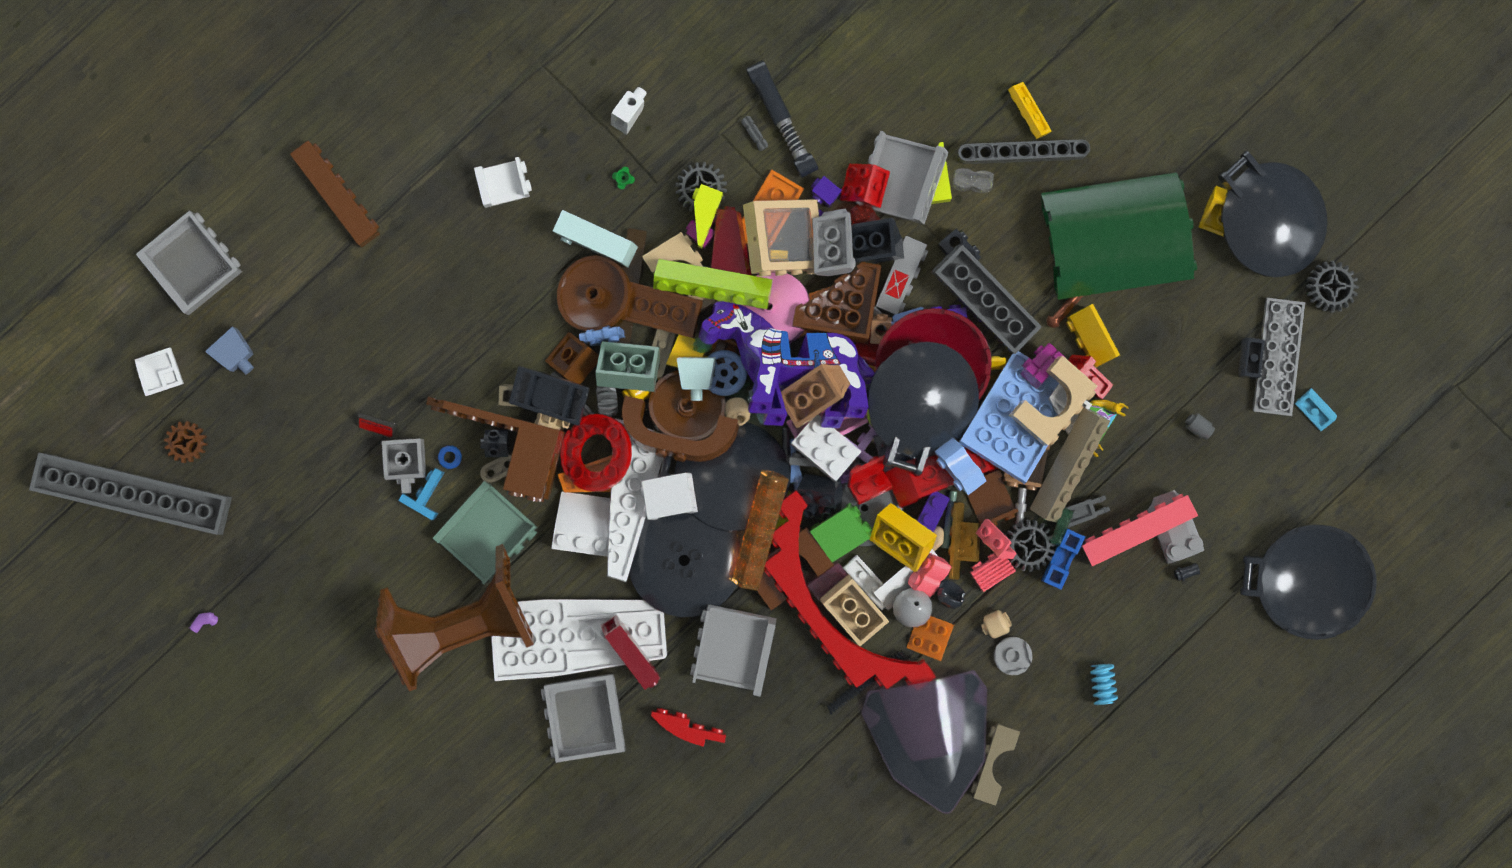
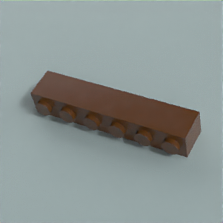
M308 140L290 155L357 244L363 248L380 235L377 230L380 228L373 218L370 220L367 217L368 211L362 203L357 204L354 200L357 196L350 188L348 190L343 185L345 180L339 173L335 174L333 172V164L328 158L324 159L320 153L323 151L320 147Z

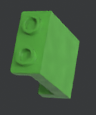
M848 503L845 508L822 523H816L810 530L831 562L839 559L871 537V526L867 521L864 522L862 520L859 509L851 503Z

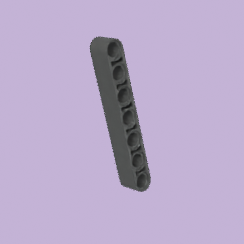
M1082 139L964 144L957 152V160L962 164L1080 160L1090 152V144ZM1076 146H1083L1085 153L1079 154L1076 151ZM1038 147H1044L1047 154L1044 156L1040 155ZM1057 147H1064L1066 150V154H1059L1057 152ZM1002 148L1007 149L1009 156H1001L999 150ZM1019 148H1025L1028 151V155L1021 156L1018 151ZM968 150L971 157H962L961 151ZM980 150H988L990 156L987 158L982 157Z

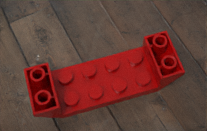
M964 447L967 454L981 469L982 473H990L999 469ZM937 455L927 457L920 476L897 467L885 472L893 486L892 491L899 508L915 503L922 497L954 485V479L945 468L942 469L936 461L938 459ZM914 458L906 462L915 464L916 459Z

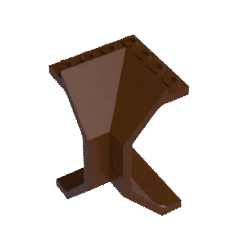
M503 544L496 546L495 575L480 600L440 616L429 617L401 609L397 606L388 587L380 590L375 632L390 658L401 683L406 685L409 691L417 689L418 675L443 653L488 636L522 638L526 648L534 645L533 633L511 590L510 558Z

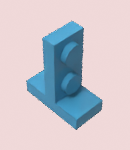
M437 468L434 471L431 470L425 479L427 480L425 487H420L416 494L417 500L402 494L398 501L427 518L435 520L438 513L425 505L445 472Z

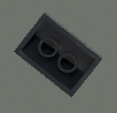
M894 218L851 224L855 266L861 262L873 264L904 259L903 240Z

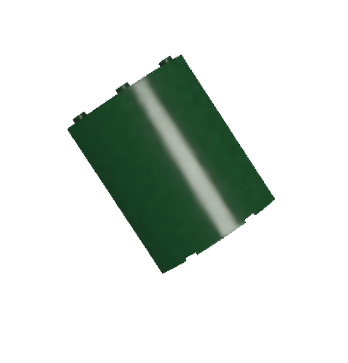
M1177 172L1041 193V209L1046 227H1049L1051 235L1049 236L1051 254H1054L1055 265L1052 266L1054 290L1058 300L1194 279V271H1197V262L1194 259L1191 229H1193V219L1189 218L1183 192L1184 182L1182 179H1179Z

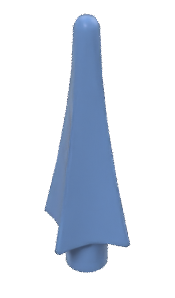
M790 445L792 456V452H796V449ZM791 465L790 483L794 485V490H797L803 477L800 466Z

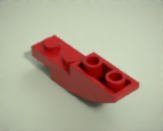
M657 708V710L652 711L651 716L662 727L685 741L703 747L705 739L725 743L726 733H723V729L712 727V730L704 729V725L693 723V726H689L690 718L687 717L686 713L676 712V714H670L667 709Z

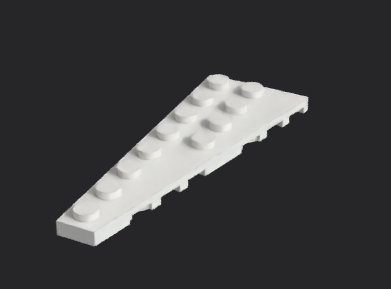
M616 419V420L619 421V422L624 426V428H625V425H624L623 420ZM632 440L630 466L622 480L611 488L607 577L623 582L627 581L646 517L644 513L645 499L641 494L642 481L657 478L663 460L662 457L656 456L655 453L640 448Z

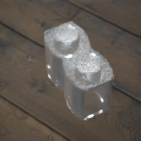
M965 168L957 169L953 174L952 188L959 191L971 189L978 193H987L992 189L994 174L988 171L974 172Z

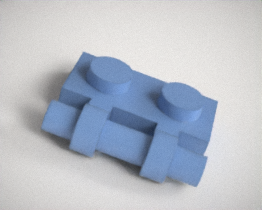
M610 326L596 331L593 329L586 330V333L579 334L580 341H584L590 346L601 345L602 341L618 342L620 338H625L622 328H611Z

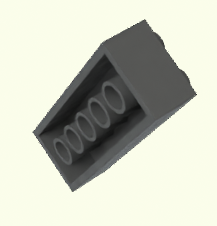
M957 245L931 271L1009 353L1016 354L1042 327L963 245Z

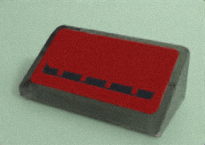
M358 413L357 415L358 428L390 438L395 437L398 427L396 423L363 413Z

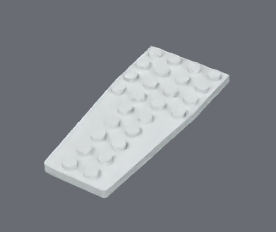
M544 599L518 601L533 633L534 645L526 648L522 638L491 636L495 681L553 677L626 665L604 637L601 628L603 623L616 614L649 661L664 659L667 656L664 613L653 608L645 600Z

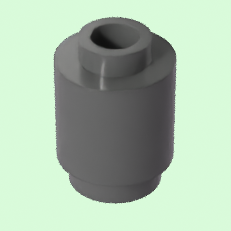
M1199 413L1190 414L1185 421L1187 424L1186 428L1200 439L1207 440L1215 430L1212 423Z

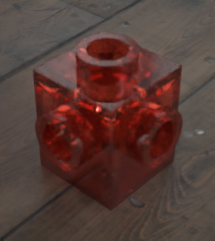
M857 204L849 211L851 213V224L881 220L876 215L874 209L867 204L862 206Z

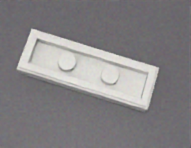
M858 555L853 557L843 567L881 610L891 602L890 600L886 605H883L874 594L883 583Z

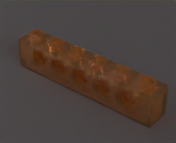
M766 470L761 472L732 581L741 588L759 589L789 481L788 478L780 473Z

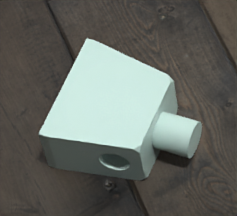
M716 357L677 358L682 389H691L692 401H702V389H711Z

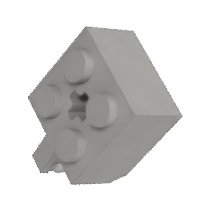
M424 439L382 441L385 480H397V484H401L402 494L411 493V483H415V478H426ZM404 454L405 457H408V461H405V464L400 461L401 458H404Z

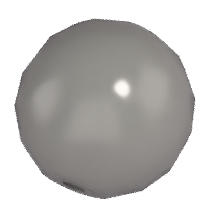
M908 588L901 591L895 597L893 614L902 625L906 627H919L930 619L932 602L925 592Z

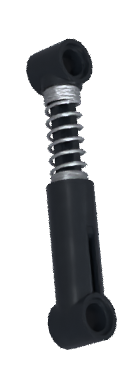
M761 60L745 68L774 125L780 129V132L783 133L782 136L785 137V141L788 142L787 146H790L789 150L792 151L793 163L799 176L803 178L819 170L812 154L807 153L806 149L803 148L804 145H801V140L799 141V136L796 135L797 131H794V127L791 125L790 119L792 117L771 78L765 62Z

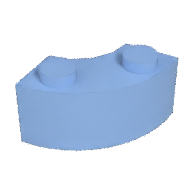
M954 438L935 451L938 457L936 460L938 465L942 469L945 468L954 479L953 484L959 491L963 490L969 495L986 482L981 469L973 462L964 447Z

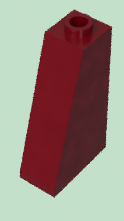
M724 206V209H717L711 268L751 275L741 213L736 211L735 207Z
M616 614L601 625L604 637L644 690L648 687H654L659 682L658 680L661 679L657 670Z

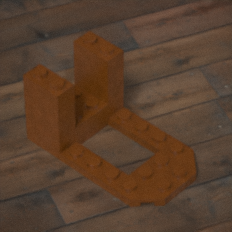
M428 397L426 404L430 405L433 411L445 413L447 410V414L474 420L483 424L486 423L499 428L504 427L505 429L518 432L503 489L508 490V495L524 498L527 495V500L544 502V499L549 500L565 432Z

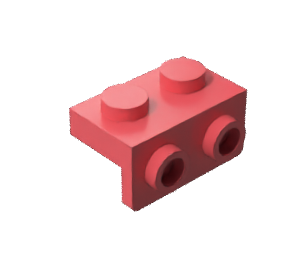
M985 519L976 534L997 557L1013 559L1017 553L1010 547L1011 541L989 519Z

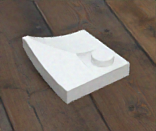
M171 348L135 359L145 396L184 384Z

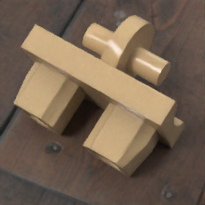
M541 413L537 414V419L534 423L564 431V428H569L570 425L569 422Z

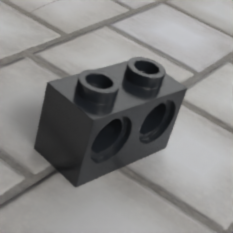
M955 229L937 245L947 256L954 249L950 246L949 241L955 238L959 241V245H963L977 260L981 258L979 249L975 245L971 246L968 243V237L962 230L958 231Z

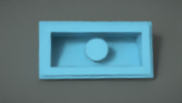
M1312 388L1295 402V405L1320 431L1324 430L1337 418L1334 411Z

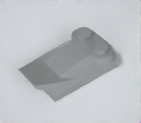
M846 209L824 212L822 216L813 218L814 273L816 275L832 276L846 274L855 267L856 262L853 258L851 214Z
M1173 490L1154 497L1151 506L1147 509L1148 513L1155 511L1154 507L1163 502L1166 505L1172 503V498L1180 494ZM1193 519L1157 535L1167 564L1204 551L1203 541L1199 537Z

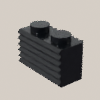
M1242 339L1238 377L1257 379L1262 376L1261 370L1263 368L1261 366L1263 365L1262 358H1264L1263 351L1265 350L1264 343L1266 342L1264 339Z

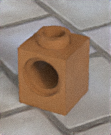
M886 314L873 316L870 343L880 344L882 337L891 327L892 317H888ZM878 325H884L886 327V330L884 332H879L876 329V327Z

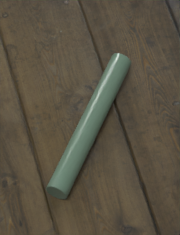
M955 491L949 492L950 500L947 505L944 542L941 548L949 549L950 527L953 523L951 509L957 497V492Z

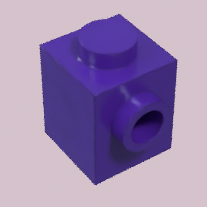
M825 176L821 180L817 178L811 186L813 188L811 194L814 195L812 198L817 200V203L820 205L824 203L828 208L842 191Z

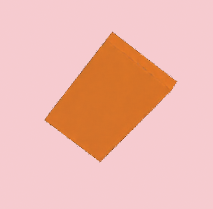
M771 170L753 201L798 200L804 188ZM791 211L763 212L768 250ZM743 217L742 223L746 244H748L745 217Z

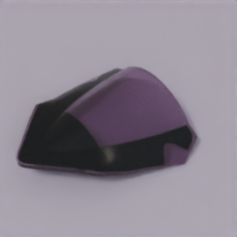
M971 670L929 682L868 691L861 713L892 778L944 814L951 813L985 762L987 687L976 672Z

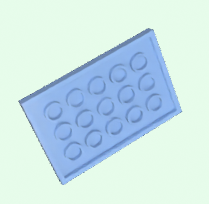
M1018 351L1010 356L959 443L1025 484L1047 446H1043L1009 415L1020 401L1026 400L1042 415L1047 417L1057 416L1048 398L1059 383L1049 376L1038 389H1035L1020 374L1024 369L1022 365L1029 357Z

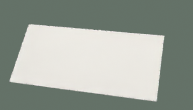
M932 549V550L930 551V553H932V554H934V555L937 556V554H936V553L934 552V550ZM907 566L903 567L874 592L883 605H886L891 600L886 606L888 611L893 607L894 598L901 591L911 588L908 580L914 571Z

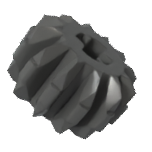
M598 386L596 389L598 413L610 417L617 415L616 389Z

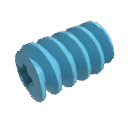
M1092 665L1091 667H1095V669L1090 671V674H1094L1096 677L1091 679V681L1097 683L1092 689L1098 690L1097 693L1093 694V697L1099 698L1098 701L1094 702V705L1115 703L1113 701L1118 699V696L1112 693L1116 692L1117 688L1112 687V685L1116 683V680L1110 679L1115 676V673L1109 671L1114 668V665Z

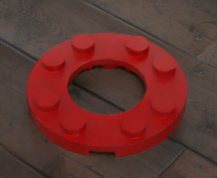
M591 414L582 417L580 425H574L571 430L566 432L561 446V464L565 474L568 475L575 486L592 492L605 491L618 484L625 476L632 457L631 440L624 426L616 419L601 414ZM601 434L610 441L613 455L609 465L602 471L593 472L585 467L581 451L588 438L592 435Z

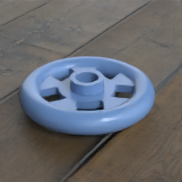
M719 350L710 354L708 357H716V360L724 358L725 363L717 365V362L715 363V377H713L711 389L708 390L720 396H729L738 392L745 384L747 378V371L742 365L741 357L729 350ZM733 361L738 366V369L735 371L730 366V363ZM723 369L728 371L727 376L721 375ZM733 376H736L738 381L732 385L729 381ZM717 380L725 383L724 388L715 386Z

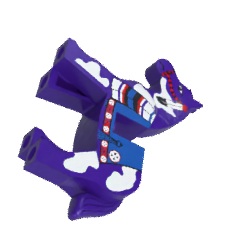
M725 301L714 303L713 315L703 321L699 338L705 344H713L717 339H735L741 355L742 365L754 382L753 396L748 406V412L764 413V425L783 426L787 412L780 390L783 391L821 364L839 365L848 378L850 385L844 397L825 410L820 426L823 428H840L844 417L864 418L868 409L865 384H870L875 372L858 355L855 344L848 337L838 333H806L798 357L794 358L790 355L788 332L774 329L763 317L742 305Z

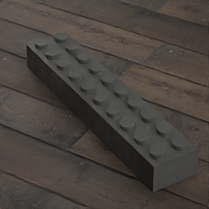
M38 453L29 488L30 491L216 535H223L232 497L47 453Z

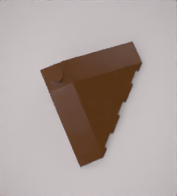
M861 262L856 266L857 269L849 275L846 273L834 281L835 284L827 290L823 288L812 296V300L804 305L801 303L796 306L792 327L815 333H838L848 337L852 342L868 345L881 265Z

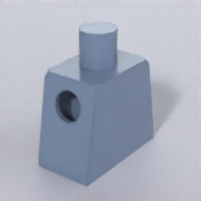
M235 327L230 328L205 351L229 371L234 372L239 368L246 375L254 368L248 361L253 352L240 331Z

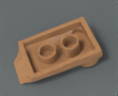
M821 364L781 391L785 409L795 427L799 428L805 423L810 422L814 417L842 399L850 382L839 365Z

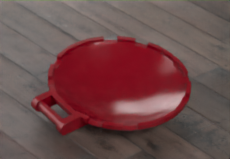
M922 309L903 316L886 331L876 352L875 372L880 364L892 355V352L905 345L908 346L926 341L936 342L952 348L963 356L975 374L979 399L985 392L990 380L991 353L984 335L968 318L947 309Z

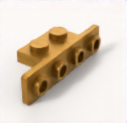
M954 502V506L951 509L953 523L950 527V536L952 538L948 550L951 569L948 575L949 579L959 580L961 561L979 562L980 537L976 532L981 523L963 522L964 503Z

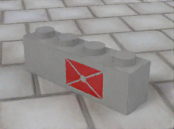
M905 236L903 240L904 259L894 261L875 306L878 310L892 316L902 313L906 304L903 302L905 295L909 296L913 288L910 283L913 278L917 279L920 272L919 262L920 260L924 261L928 253L925 250L927 244Z

